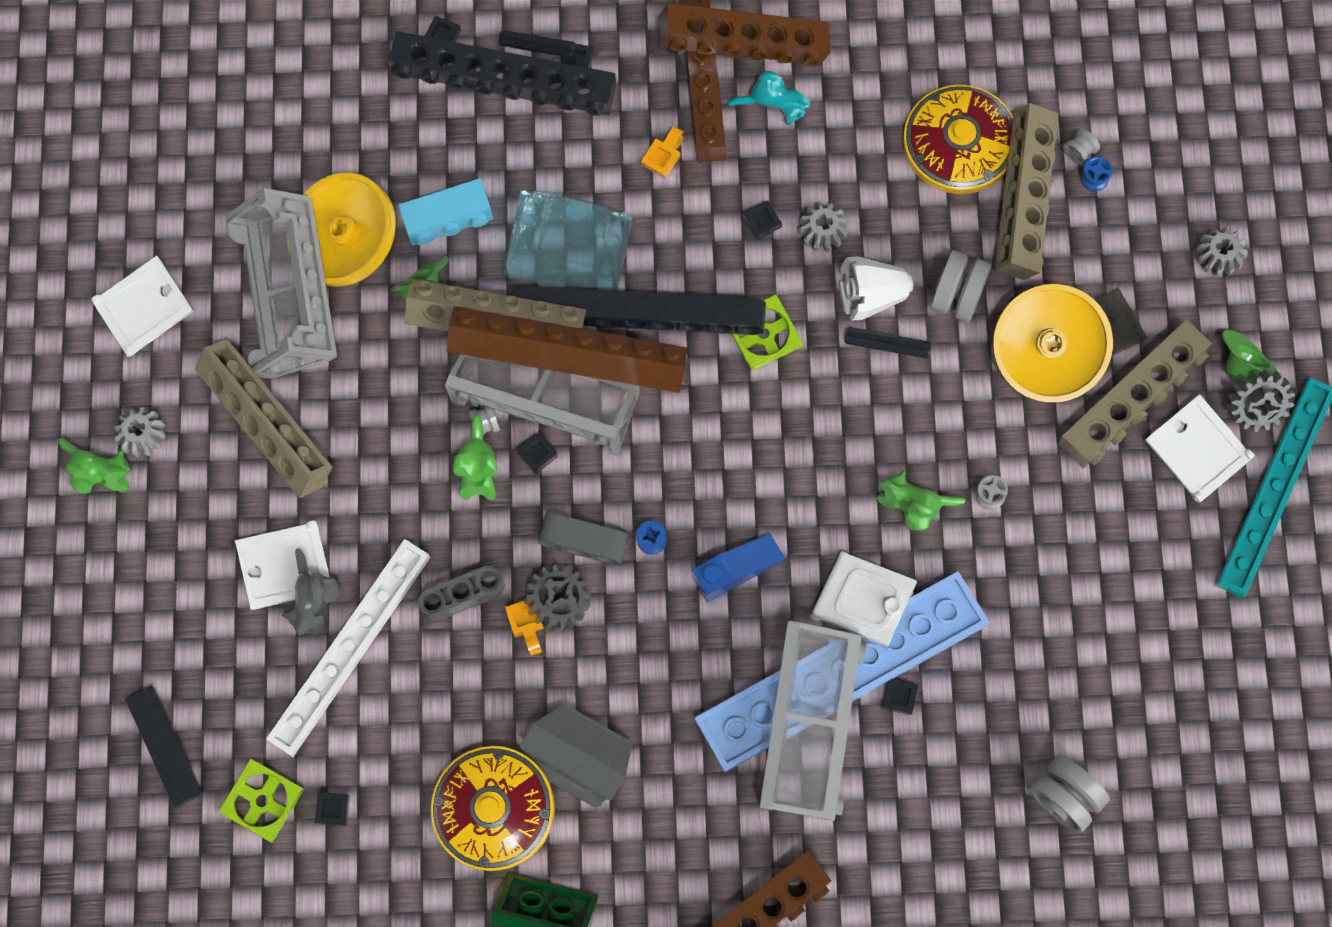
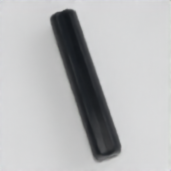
M506 30L499 33L498 44L500 46L563 57H573L576 54V43L573 41Z
M852 327L847 329L845 343L849 345L926 359L929 358L932 347L929 341Z

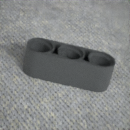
M547 513L538 543L557 551L611 565H621L629 535L616 529L559 514Z
M484 566L426 589L419 596L418 603L427 619L439 621L497 598L504 591L505 584L497 568ZM492 576L498 579L496 585L492 588L482 586L484 579ZM459 588L469 589V594L466 598L461 600L454 598L455 592ZM430 600H441V605L437 610L429 611L426 609L427 603Z

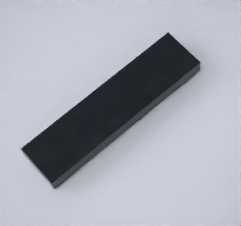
M152 685L126 698L125 701L173 806L178 808L203 795L201 786L156 688Z

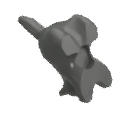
M298 548L295 550L299 574L295 583V605L291 612L283 613L282 617L289 621L298 635H302L307 629H310L311 634L317 636L324 626L322 607L324 604L336 601L339 597V586L333 577H325L319 572L310 571L307 566L306 556Z

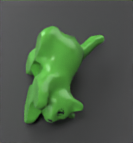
M476 414L471 424L470 441L459 448L457 455L453 459V472L456 476H462L459 490L460 498L467 500L471 496L478 494L493 500L496 498L493 476H495L497 471L495 450L484 442L481 417Z
M59 438L58 442L61 448L70 454L69 463L65 467L68 474L71 475L69 483L74 490L83 494L90 493L95 484H102L114 491H126L129 489V483L123 478L130 474L131 469L124 458L122 450H119L117 455L112 458H104L90 451L79 450L65 438Z
M902 470L900 474L881 481L880 485L885 493H880L877 496L878 502L884 507L902 510L904 512L905 524L909 529L915 531L929 528L931 520L938 515L942 506L956 507L966 502L964 497L939 496L930 489L915 487L909 484L906 480L905 470Z

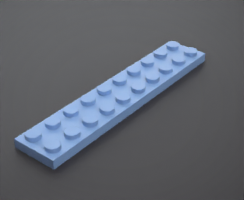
M958 571L909 599L888 647L865 637L861 638V643L867 644L864 662L858 661L852 701L989 625L990 622ZM832 641L795 662L788 707L789 713L822 719L839 709L848 643ZM780 671L695 717L697 725L725 773L769 749ZM787 719L784 740L813 723Z

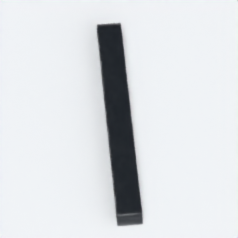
M513 286L509 292V296L586 309L584 326L738 335H760L764 333L766 302L756 298L538 286Z

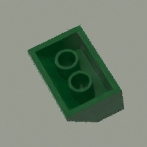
M509 873L494 908L491 927H591L599 895Z

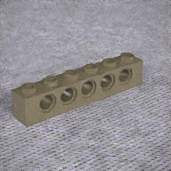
M1032 103L1016 110L1013 115L995 271L1021 280H1026L1039 274L1043 266V245L1047 235L1045 230L1046 219L1050 209L1048 204L1049 193L1053 183L1051 177L1052 166L1056 156L1054 151L1055 140L1059 130L1057 125L1059 113Z
M412 279L406 298L405 324L448 332L454 306L583 329L586 309Z
M1186 319L1063 434L1058 445L1083 469L1090 463L1095 466L1107 454L1104 451L1105 448L1111 443L1114 446L1119 444L1128 434L1125 430L1132 423L1135 426L1139 425L1147 417L1148 413L1146 410L1152 404L1158 407L1168 397L1169 394L1166 391L1173 384L1178 388L1189 377L1187 371L1192 366L1199 368L1210 357L1207 352L1213 343ZM1172 354H1181L1184 357L1185 361H1176L1172 357ZM1158 372L1163 375L1165 380L1156 381L1151 373ZM1130 392H1140L1144 400L1137 401L1133 399ZM1110 411L1120 412L1124 419H1113ZM1089 431H1099L1103 439H1093L1089 435Z
M228 339L203 348L195 371L296 495L302 498L322 488L333 467Z

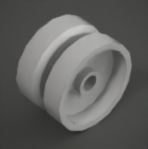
M952 250L947 264L943 267L939 276L931 310L945 315L950 311L954 299L959 300L954 313L955 318L970 324L992 263L977 259L973 262L969 274H966L964 272L968 263V256Z
M1057 755L1046 768L1049 777L1039 776L1028 790L1036 802L1053 818L1073 832L1081 834L1092 822L1089 811L1099 813L1110 801V797L1104 788L1083 768L1070 759Z

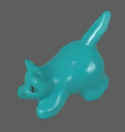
M764 71L759 74L758 81L752 87L749 96H736L727 102L729 106L757 104L779 109L785 115L788 126L793 121L805 116V108L809 109L811 107L809 99L795 89H786L782 78L773 71Z

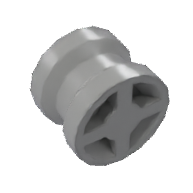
M1079 129L1075 133V138L1068 140L1064 144L1063 149L1073 162L1078 165H1084L1089 160V155L1095 154L1100 149V144L1089 131Z
M485 406L481 410H469L472 420L476 414L481 417L483 436L489 431L494 433L500 431L493 408Z
M995 475L983 478L976 490L978 504L987 510L998 509L1002 506L1008 494L1006 482L1001 477Z

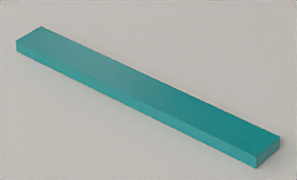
M1311 377L1306 380L1216 583L1217 587L1244 599L1331 404V386Z

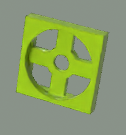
M777 295L764 300L766 302V309L778 313L781 318L771 324L765 323L764 329L769 331L767 338L762 339L758 335H746L740 338L738 334H731L751 372L803 347V342ZM787 330L789 333L788 340L784 347L779 350L774 341L775 335ZM758 344L764 346L768 355H757L747 349Z
M250 759L218 812L273 843L304 789ZM266 774L269 776L262 789L254 790L246 785L248 779L254 775ZM280 783L284 785L287 793L286 807L275 802L274 793ZM239 795L250 801L251 808L244 819L238 816L235 808V801ZM260 795H265L268 799L267 804L263 807H259L256 804V799ZM269 812L279 818L268 826H255L262 814Z

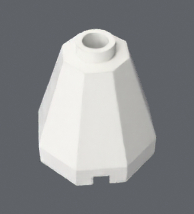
M858 256L847 257L840 267V275L846 274L845 281L840 282L839 288L844 312L851 314L849 318L852 321L863 320L906 300L909 292L913 290L911 275H908L905 269Z

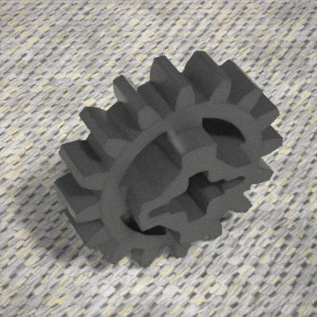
M1265 369L1262 375H1259L1254 370L1252 378L1249 379L1243 375L1241 378L1244 383L1242 385L1234 384L1233 388L1236 393L1228 395L1231 401L1228 409L1232 413L1231 415L1237 424L1240 423L1245 430L1251 426L1254 432H1258L1260 426L1270 430V423L1272 422L1280 425L1279 418L1290 415L1286 408L1294 407V402L1291 398L1295 396V393L1291 388V384L1278 371L1272 375L1269 369ZM1273 387L1277 388L1279 393H1276ZM1244 408H1247L1250 413H1246Z
M553 565L550 572L543 567L539 576L536 574L532 576L530 580L532 584H528L525 590L529 595L526 596L524 603L532 605L528 614L538 615L537 624L543 620L546 621L548 630H550L553 624H557L558 630L562 631L565 623L570 628H573L576 620L582 621L586 615L583 611H587L590 607V603L586 600L589 599L591 592L583 591L587 581L579 582L577 580L579 572H575L573 575L568 574V566H565L562 572L558 571L557 565ZM564 592L562 597L552 604L553 599ZM539 597L543 599V606L539 600Z

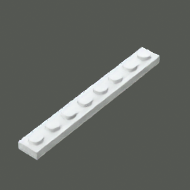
M404 539L266 740L294 757L431 558L428 553Z

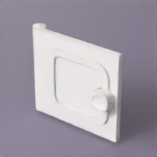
M155 256L102 295H96L91 299L127 357L133 356L140 349L194 312L158 256Z
M1200 394L1145 439L1197 503L1203 501L1254 458L1253 452L1243 446Z
M309 521L305 525L235 540L251 610L295 600V583L299 576L295 550L298 548L306 556L307 566L310 571L319 572L325 577H330L316 521Z
M841 551L810 617L815 621L822 620L888 647L917 584V580Z

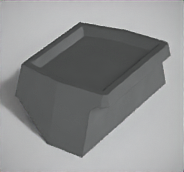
M563 703L533 723L520 748L541 768L549 782L595 808L601 806L605 800H612L625 779L633 742Z

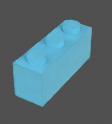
M481 178L398 204L412 246L416 244L426 245L432 242L434 238L444 235L454 236L462 229L471 226L475 228L486 225L488 221L493 220Z

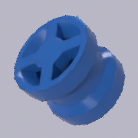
M1099 156L1087 160L1081 173L1082 185L1087 190L1093 192L1106 188L1112 175L1113 168L1111 163L1106 158Z
M646 521L640 525L636 534L640 550L648 555H657L662 552L667 543L666 530L663 525L656 521Z

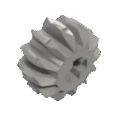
M819 202L817 210L808 207L806 209L807 216H801L800 218L802 227L799 228V234L805 236V245L814 243L815 251H818L820 246H824L828 253L831 244L839 247L841 245L840 239L847 237L845 228L848 227V220L842 218V209L833 212L834 205L832 203L827 208H823V205ZM820 225H825L826 230H823Z
M1227 226L1223 227L1221 233L1214 227L1210 230L1209 235L1204 234L1201 237V244L1197 246L1196 253L1200 254L1198 264H1207L1205 272L1214 269L1216 276L1219 277L1223 271L1230 276L1234 273V269H1241L1244 264L1243 259L1247 257L1248 252L1243 249L1246 245V240L1236 239L1239 235L1238 231L1233 232L1231 235L1228 233Z
M141 407L139 412L136 413L134 409L129 408L130 416L126 418L123 415H119V419L123 424L114 426V430L119 434L115 437V441L117 444L122 445L121 449L126 454L132 451V455L139 458L143 451L146 456H151L150 448L160 449L161 445L157 440L165 439L166 435L161 431L165 424L162 420H158V414L155 411L148 413L145 407ZM141 429L142 434L140 436H136L139 435L137 431Z

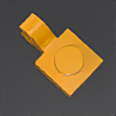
M673 126L664 142L656 138L642 158L641 165L666 179L681 156L680 152L676 149L684 140L682 136L684 132Z
M522 601L505 607L515 638L524 635L531 656L541 653L542 649L535 631L544 627L542 622L536 623L537 614H528L532 605L525 604Z

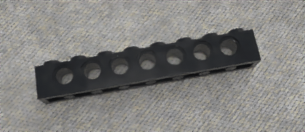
M399 31L395 33L388 58L391 73L402 79L412 77L421 79L428 84H437L438 82L448 84L450 87L460 90L464 88L474 89L485 95L495 93L511 100L521 98L530 100L537 105H557L559 108L568 111L578 109L586 111L593 116L610 114L617 86L616 75L613 72ZM418 58H426V60L423 62H415V60ZM445 63H453L449 68L442 67ZM473 68H480V69H481V70H480L479 72H477V73H470V72H469V71H470L471 69H473ZM500 73L508 74L505 78H496ZM528 78L535 79L533 83H523ZM554 84H562V85H563V86H562L561 88H559V89H552V88H550V87H551L552 85H554ZM581 89L590 90V92L587 94L578 93V91H580Z

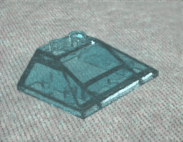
M520 190L504 275L559 288L617 291L633 215L610 206L555 193Z

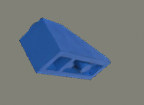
M768 534L717 555L692 569V577L706 602L709 603L785 561V557L772 535Z

